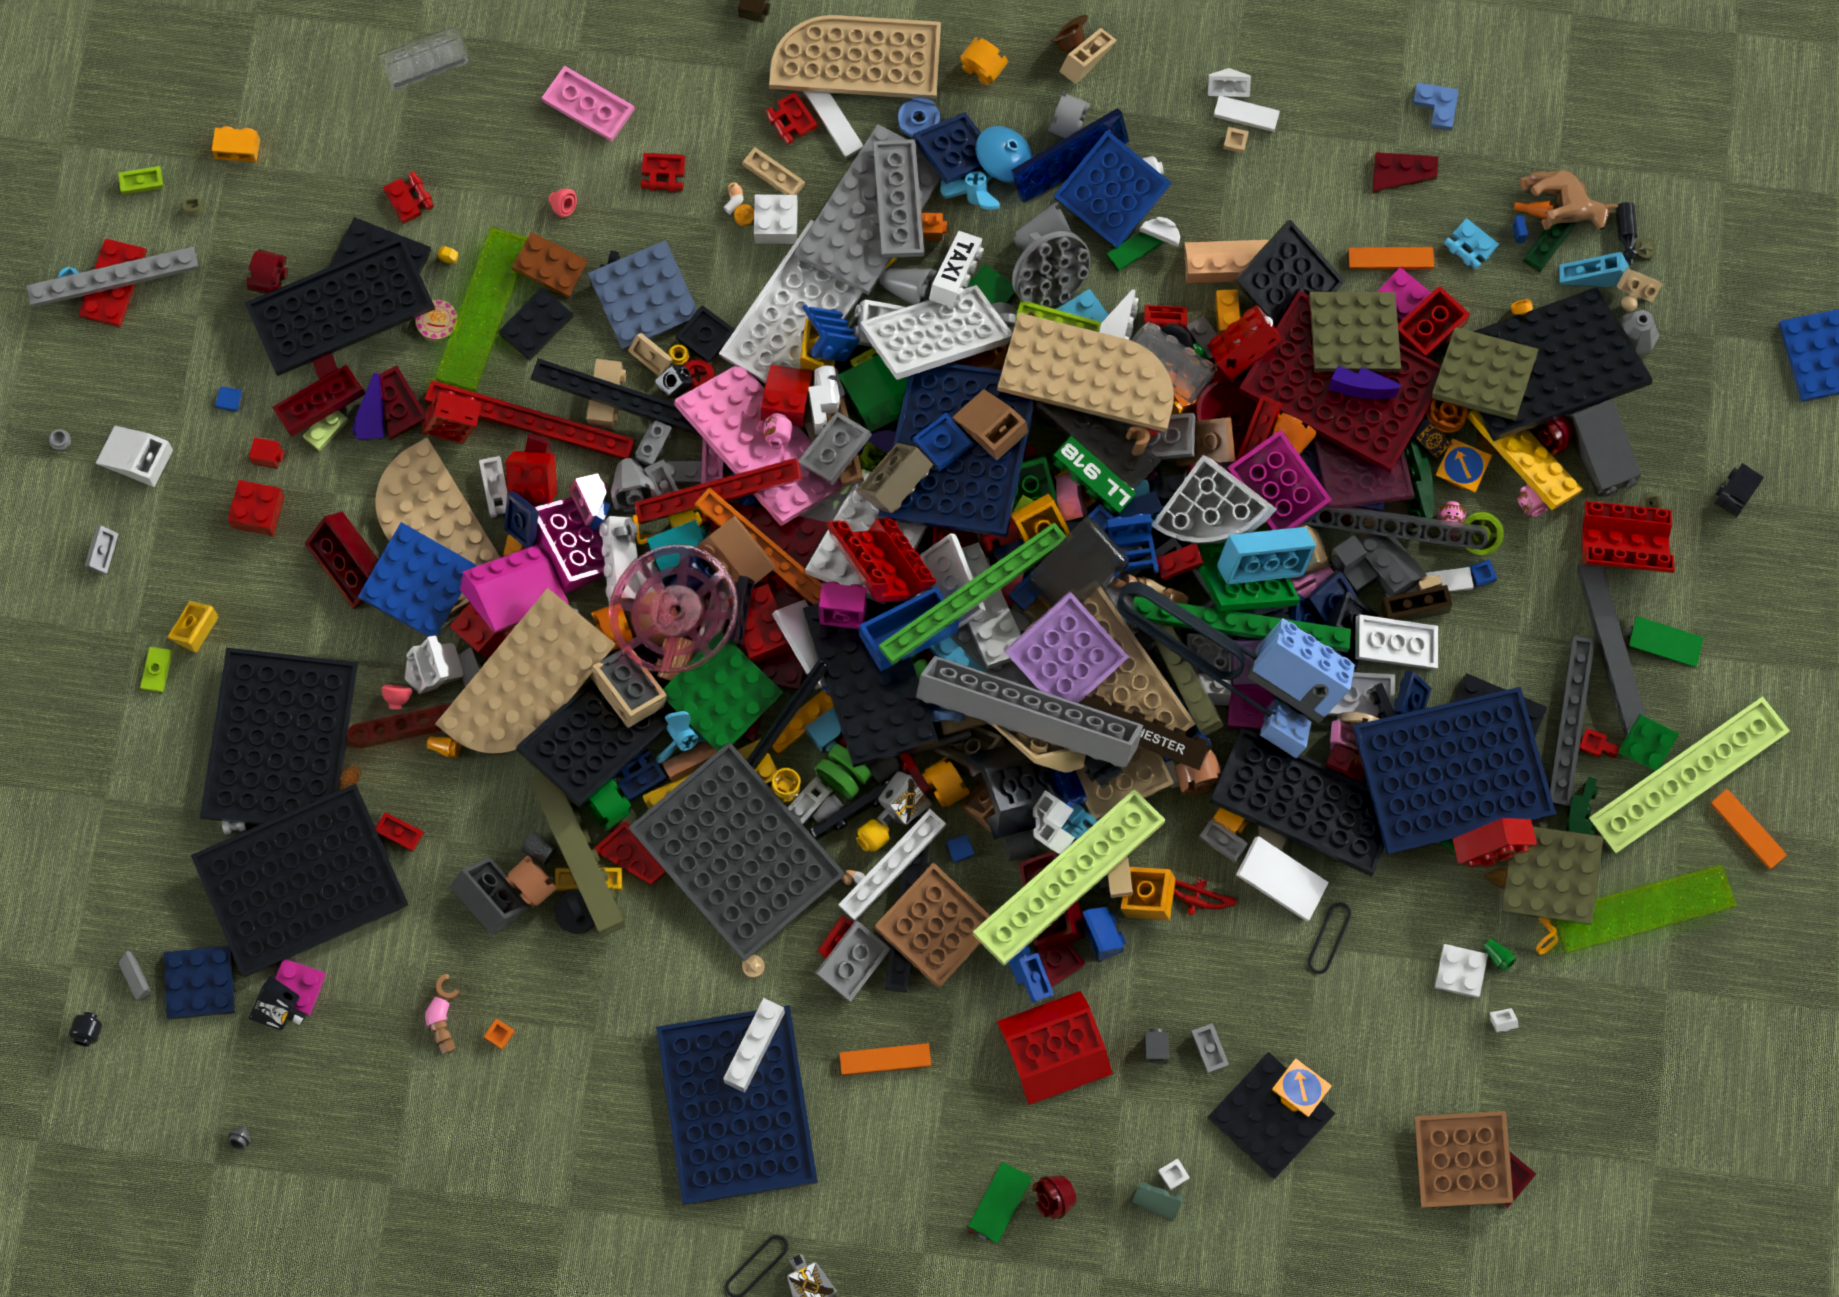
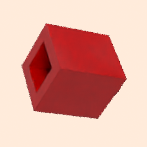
M254 437L249 458L254 465L278 469L279 462H282L284 458V450H282L278 441Z

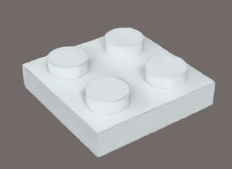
M1444 944L1434 988L1479 998L1488 954Z

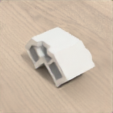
M1045 790L1033 808V817L1036 818L1034 837L1058 854L1063 853L1075 838L1062 829V826L1074 809Z

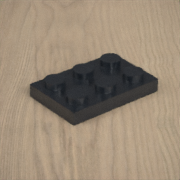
M542 287L498 333L531 361L574 316L570 310Z

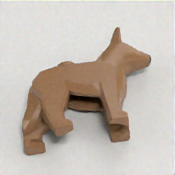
M1566 170L1535 172L1530 174L1529 177L1521 178L1519 181L1523 191L1531 188V192L1535 196H1539L1541 192L1558 196V208L1546 211L1547 218L1541 221L1545 230L1550 229L1552 225L1557 223L1585 220L1591 221L1597 229L1604 230L1607 218L1613 216V213L1610 211L1618 207L1617 204H1602L1590 200L1585 193L1584 183L1582 181L1579 182L1572 172Z

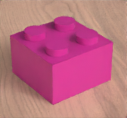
M834 581L823 582L819 602L820 624L859 629V625L865 623L867 588L858 584L848 586Z

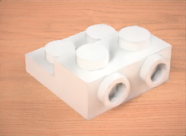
M871 300L860 302V305H857L855 309L858 325L853 328L855 331L853 336L860 339L858 345L873 347L861 330L860 322L906 307Z

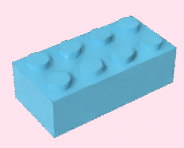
M1306 527L1233 534L1227 538L1217 563V568L1227 585L1300 577L1305 574L1316 544Z

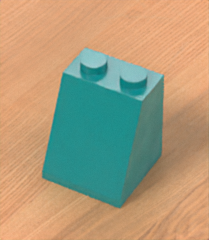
M696 520L647 538L651 556L655 558L665 587L688 553L707 537L703 526H698Z

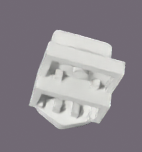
M436 636L427 637L421 645L413 646L406 654L408 660L406 662L405 680L418 691V694L438 689L440 685L458 680L464 674L455 645L453 643L441 645L437 641Z

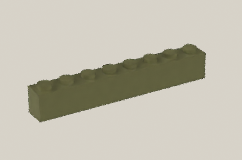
M542 773L528 778L600 937L603 938L625 928L623 920L627 919L622 906L617 908L615 900L618 899L613 887L608 888L605 882L609 880L605 869H599L596 863L600 859L595 849L590 850L588 843L591 842L587 831H582L579 826L583 822L578 811H572L570 805L574 804L573 801Z

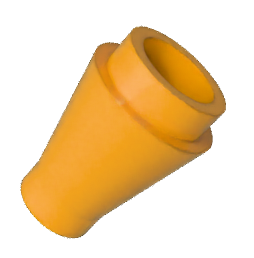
M430 736L427 741V749H431L451 759L452 757H458L461 751V744L451 737Z

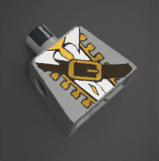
M898 771L879 797V802L885 810L878 816V820L886 827L893 820L906 825L932 804L910 775Z
M802 1254L790 1259L795 1272L788 1274L787 1278L793 1297H834L837 1295L836 1289L817 1262L807 1265Z

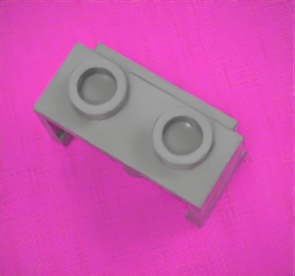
M657 420L651 423L635 453L637 461L643 468L654 464L657 456L662 455V447L666 439L672 440L674 437L672 427Z

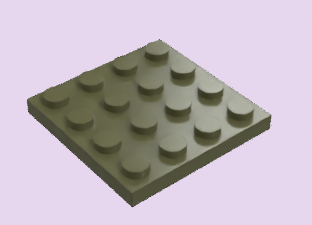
M1310 292L1309 305L1314 372H1335L1338 365L1353 372H1359L1361 367L1372 372H1400L1401 361L1395 292Z
M1456 327L1439 372L1432 398L1516 421L1538 349Z
M1533 827L1537 845L1530 847L1529 852L1513 854V858L1509 859L1502 912L1592 925L1604 837Z

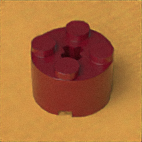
M260 249L255 251L248 269L251 271V278L247 277V289L267 294L281 288V281L285 280L288 274V268L285 267L287 257Z

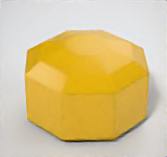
M441 246L437 253L439 260L447 264H456L459 258L458 252L447 246Z

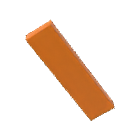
M1433 247L1348 248L1349 270H1398L1400 267L1403 270H1433L1434 251Z
M1728 789L1710 803L1715 811L1769 870L1787 856L1783 849Z
M929 1043L839 1052L842 1076L931 1067Z

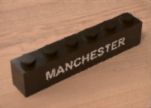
M1092 693L1091 697L1085 696L1082 703L1084 706L1142 724L1143 729L1138 746L1196 770H1202L1211 746L1206 744L1208 740L1196 735L1194 739L1187 737V731L1174 727L1172 731L1165 728L1167 723L1155 718L1153 722L1145 719V714L1133 710L1132 714L1124 711L1125 706L1113 702L1112 705L1104 703L1105 698Z

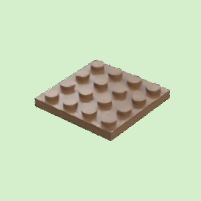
M932 863L873 928L939 989L981 943L973 935V931L986 921L990 915L936 864Z
M1506 1111L1415 1116L1421 1208L1513 1203Z

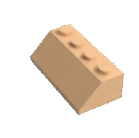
M1269 240L1184 242L1186 283L1234 282L1233 279Z

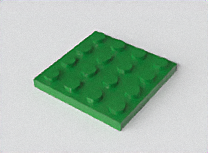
M1198 544L1204 561V565L1199 566L1198 569L1218 611L1298 606L1300 598L1290 578L1227 585L1217 568V563L1225 544Z
M721 631L663 689L667 695L666 702L676 712H687L690 715L689 724L717 752L729 742L733 745L784 693L735 644L729 642Z

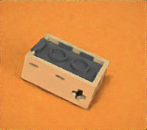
M630 646L602 660L601 664L598 662L593 665V672L590 678L627 728L664 708L667 697L666 693Z

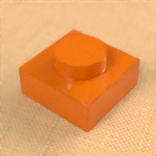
M496 1018L483 1037L503 1050L515 1034V1030Z

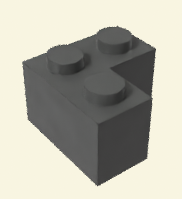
M1353 535L1333 549L1329 564H1331L1330 567L1334 572L1336 570L1342 572L1357 595L1376 582L1377 574L1365 560L1367 551L1355 535Z

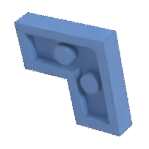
M1417 83L1413 105L1434 108L1431 127L1452 131L1459 89Z

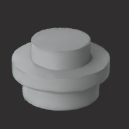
M62 429L53 431L49 436V444L58 451L66 449L71 443L69 433Z

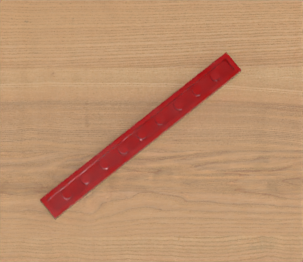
M433 380L430 382L424 399L425 402L431 404L439 391H451L459 397L470 396L475 398L476 401L482 402L478 418L622 460L630 458L635 444V439Z

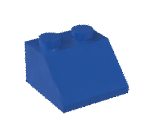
M1107 907L1083 911V927L1098 962L1122 953L1124 950L1123 945L1126 942L1122 932H1117L1115 928L1117 921L1113 912H1109Z

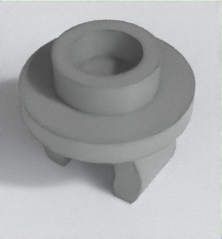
M626 519L624 526L614 528L615 536L626 535L628 540H634L635 535H637L636 523L632 522L631 519Z

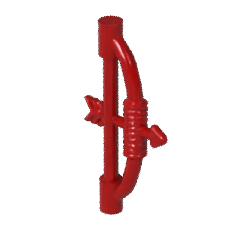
M1198 877L1196 886L1177 879L1175 880V885L1196 892L1193 897L1188 894L1184 895L1174 888V895L1183 900L1184 903L1191 905V908L1187 909L1190 916L1196 913V910H1194L1195 906L1201 909H1223L1228 906L1235 907L1237 899L1205 890L1204 888L1208 880L1202 881L1200 877ZM1199 895H1206L1208 897L1222 901V903H1207L1206 901L1199 899Z

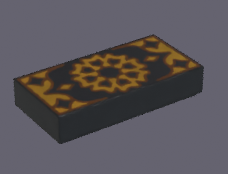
M1428 419L1413 433V436L1437 459L1452 445Z

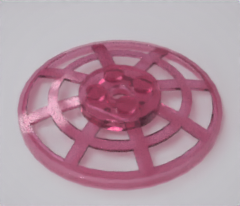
M684 544L658 547L634 560L618 579L610 600L609 618L611 630L621 650L641 667L660 673L689 671L711 660L729 640L738 616L739 602L737 589L726 567L707 551ZM680 553L679 567L666 568L653 574L646 565L661 556ZM689 554L706 559L718 571L709 579L700 571L688 568ZM640 570L647 580L638 590L634 602L620 601L627 583ZM678 574L677 585L664 588L659 582L660 579L666 576ZM687 575L698 578L704 585L694 592L689 587H686ZM724 577L732 594L733 610L721 611L720 596L715 586ZM652 586L657 594L651 605L641 604L645 593ZM708 592H711L713 596L715 610H703L701 599ZM680 606L682 609L680 615L672 616V609ZM619 610L632 612V624L637 637L627 643L623 639L619 628ZM639 613L650 614L653 624L652 627L644 632L640 625ZM701 619H713L709 630L701 637L696 630ZM719 620H731L725 636L718 646L711 651L706 642L714 634ZM659 632L668 637L666 649L655 645L649 639ZM689 635L694 641V644L691 646L675 649L677 638ZM643 643L652 651L664 655L661 667L645 662L635 655L632 649ZM698 648L705 656L690 665L670 668L673 656L685 655Z

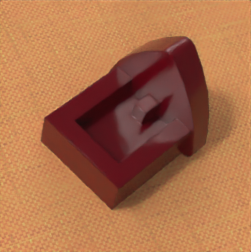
M332 353L312 361L319 380L338 369Z

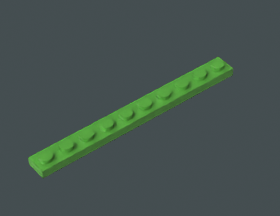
M1055 523L1051 524L879 645V650L892 665L1066 544L1068 538Z

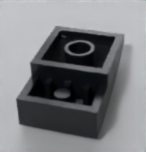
M1347 591L1337 602L1324 625L1351 629L1349 651H1333L1342 657L1348 658L1355 665V670L1359 659H1355L1356 616L1378 617L1379 615Z

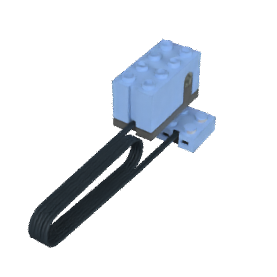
M1142 582L1127 583L1119 592L1117 609L1125 619L1263 712V720L1265 722L1262 725L1260 735L1295 758L1307 747L1311 721L1277 699L1267 708H1264L1225 682L1224 680L1235 679L1242 674L1245 666V656L1243 653L1251 657L1250 662L1252 664L1249 666L1247 673L1249 679L1318 723L1350 691L1355 665L1348 658L1337 654L1331 647L1320 643L1311 634L1303 632L1294 623L1288 622L1283 618L1251 652ZM1130 594L1143 596L1239 659L1240 667L1233 671H1224L1217 668L1129 607L1123 598Z

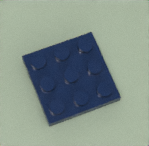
M966 112L913 134L912 139L915 140L919 149L945 184L961 179L971 172L984 169L976 155V141L981 132Z
M229 946L164 952L166 1016L168 1020L235 1013L233 955Z

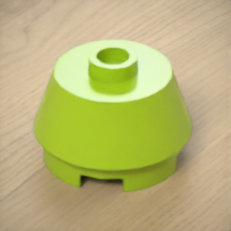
M1478 512L1470 515L1463 522L1465 524L1482 526L1488 532L1487 544L1481 549L1466 548L1469 552L1476 555H1488L1496 551L1501 545L1504 530L1501 522L1494 515ZM1480 533L1472 535V539L1476 542L1484 539Z

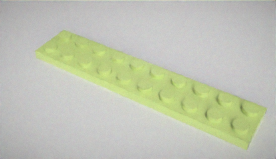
M1762 696L1589 817L1588 821L1593 822L1592 827L1599 836L1604 837V843L1616 855L1787 735L1790 730Z
M1134 789L975 929L973 935L1003 966L1006 965L1165 823V819Z

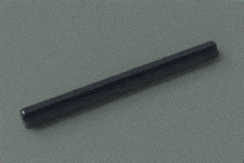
M818 660L746 760L754 770L829 668L825 661Z

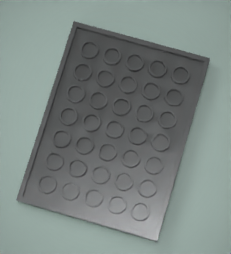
M730 742L628 827L632 834L743 961H746L751 955L756 953L846 875Z

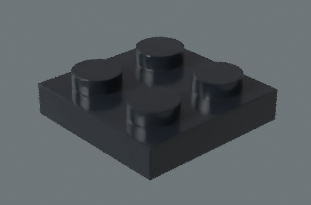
M701 305L676 335V340L710 364L724 347L735 329Z

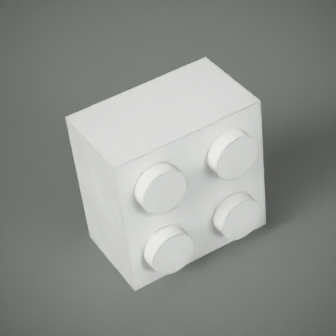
M755 195V244H794L797 240L798 225L797 195Z

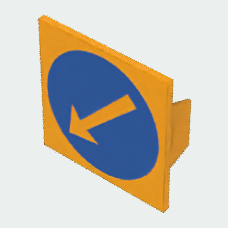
M1452 438V445L1447 449L1435 476L1446 480L1449 484L1460 489L1465 488L1475 493L1492 455Z
M1295 1058L1272 1088V1091L1281 1097V1102L1292 1111L1299 1110L1309 1117L1332 1085Z

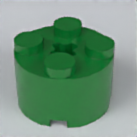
M613 779L588 800L589 804L586 805L599 825L605 824V830H609L628 817L629 808L631 807L625 796L621 797L617 792L618 786Z

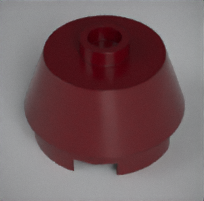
M1566 416L1534 427L1535 433L1533 434L1550 451L1551 455H1555L1566 449L1574 436V428L1571 421Z
M1063 1175L1043 1176L1033 1185L1032 1191L1037 1192L1039 1199L1038 1202H1035L1036 1206L1044 1217L1050 1216L1052 1220L1056 1218L1062 1219L1076 1204L1075 1190L1070 1181Z

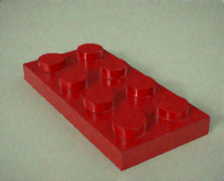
M105 238L95 269L145 258L147 250L143 247ZM136 284L85 295L79 312L80 318L121 328Z

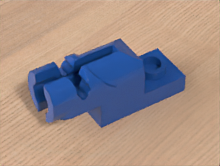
M1027 945L1008 963L1017 985H1025L1031 1003L1051 997L1054 993L1039 954L1032 955Z

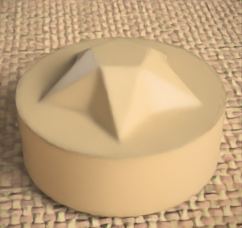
M751 955L746 961H743L742 969L744 974L752 979L759 978L765 970L762 958Z

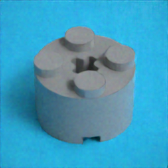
M1062 93L1048 132L1070 141H1076L1090 103Z

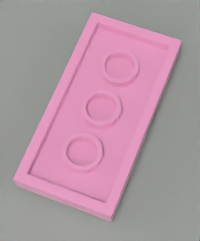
M566 66L562 68L541 98L545 104L611 142L635 110L634 106Z

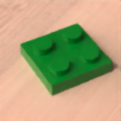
M1639 713L1618 752L1656 771L1661 768L1679 733Z

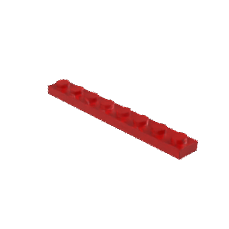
M793 458L634 502L638 523L645 524L698 509L695 506L696 501L708 488H711L725 501L802 481L799 461Z

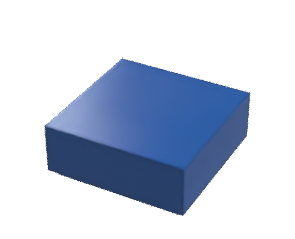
M1523 215L1516 216L1512 224L1516 243H1525L1528 233Z
M220 386L215 404L216 408L237 412L242 391Z
M602 502L597 515L590 524V528L594 530L599 528L611 506L610 503Z
M1490 559L1469 566L1476 588L1497 581V576Z
M967 834L946 841L954 863L975 856Z

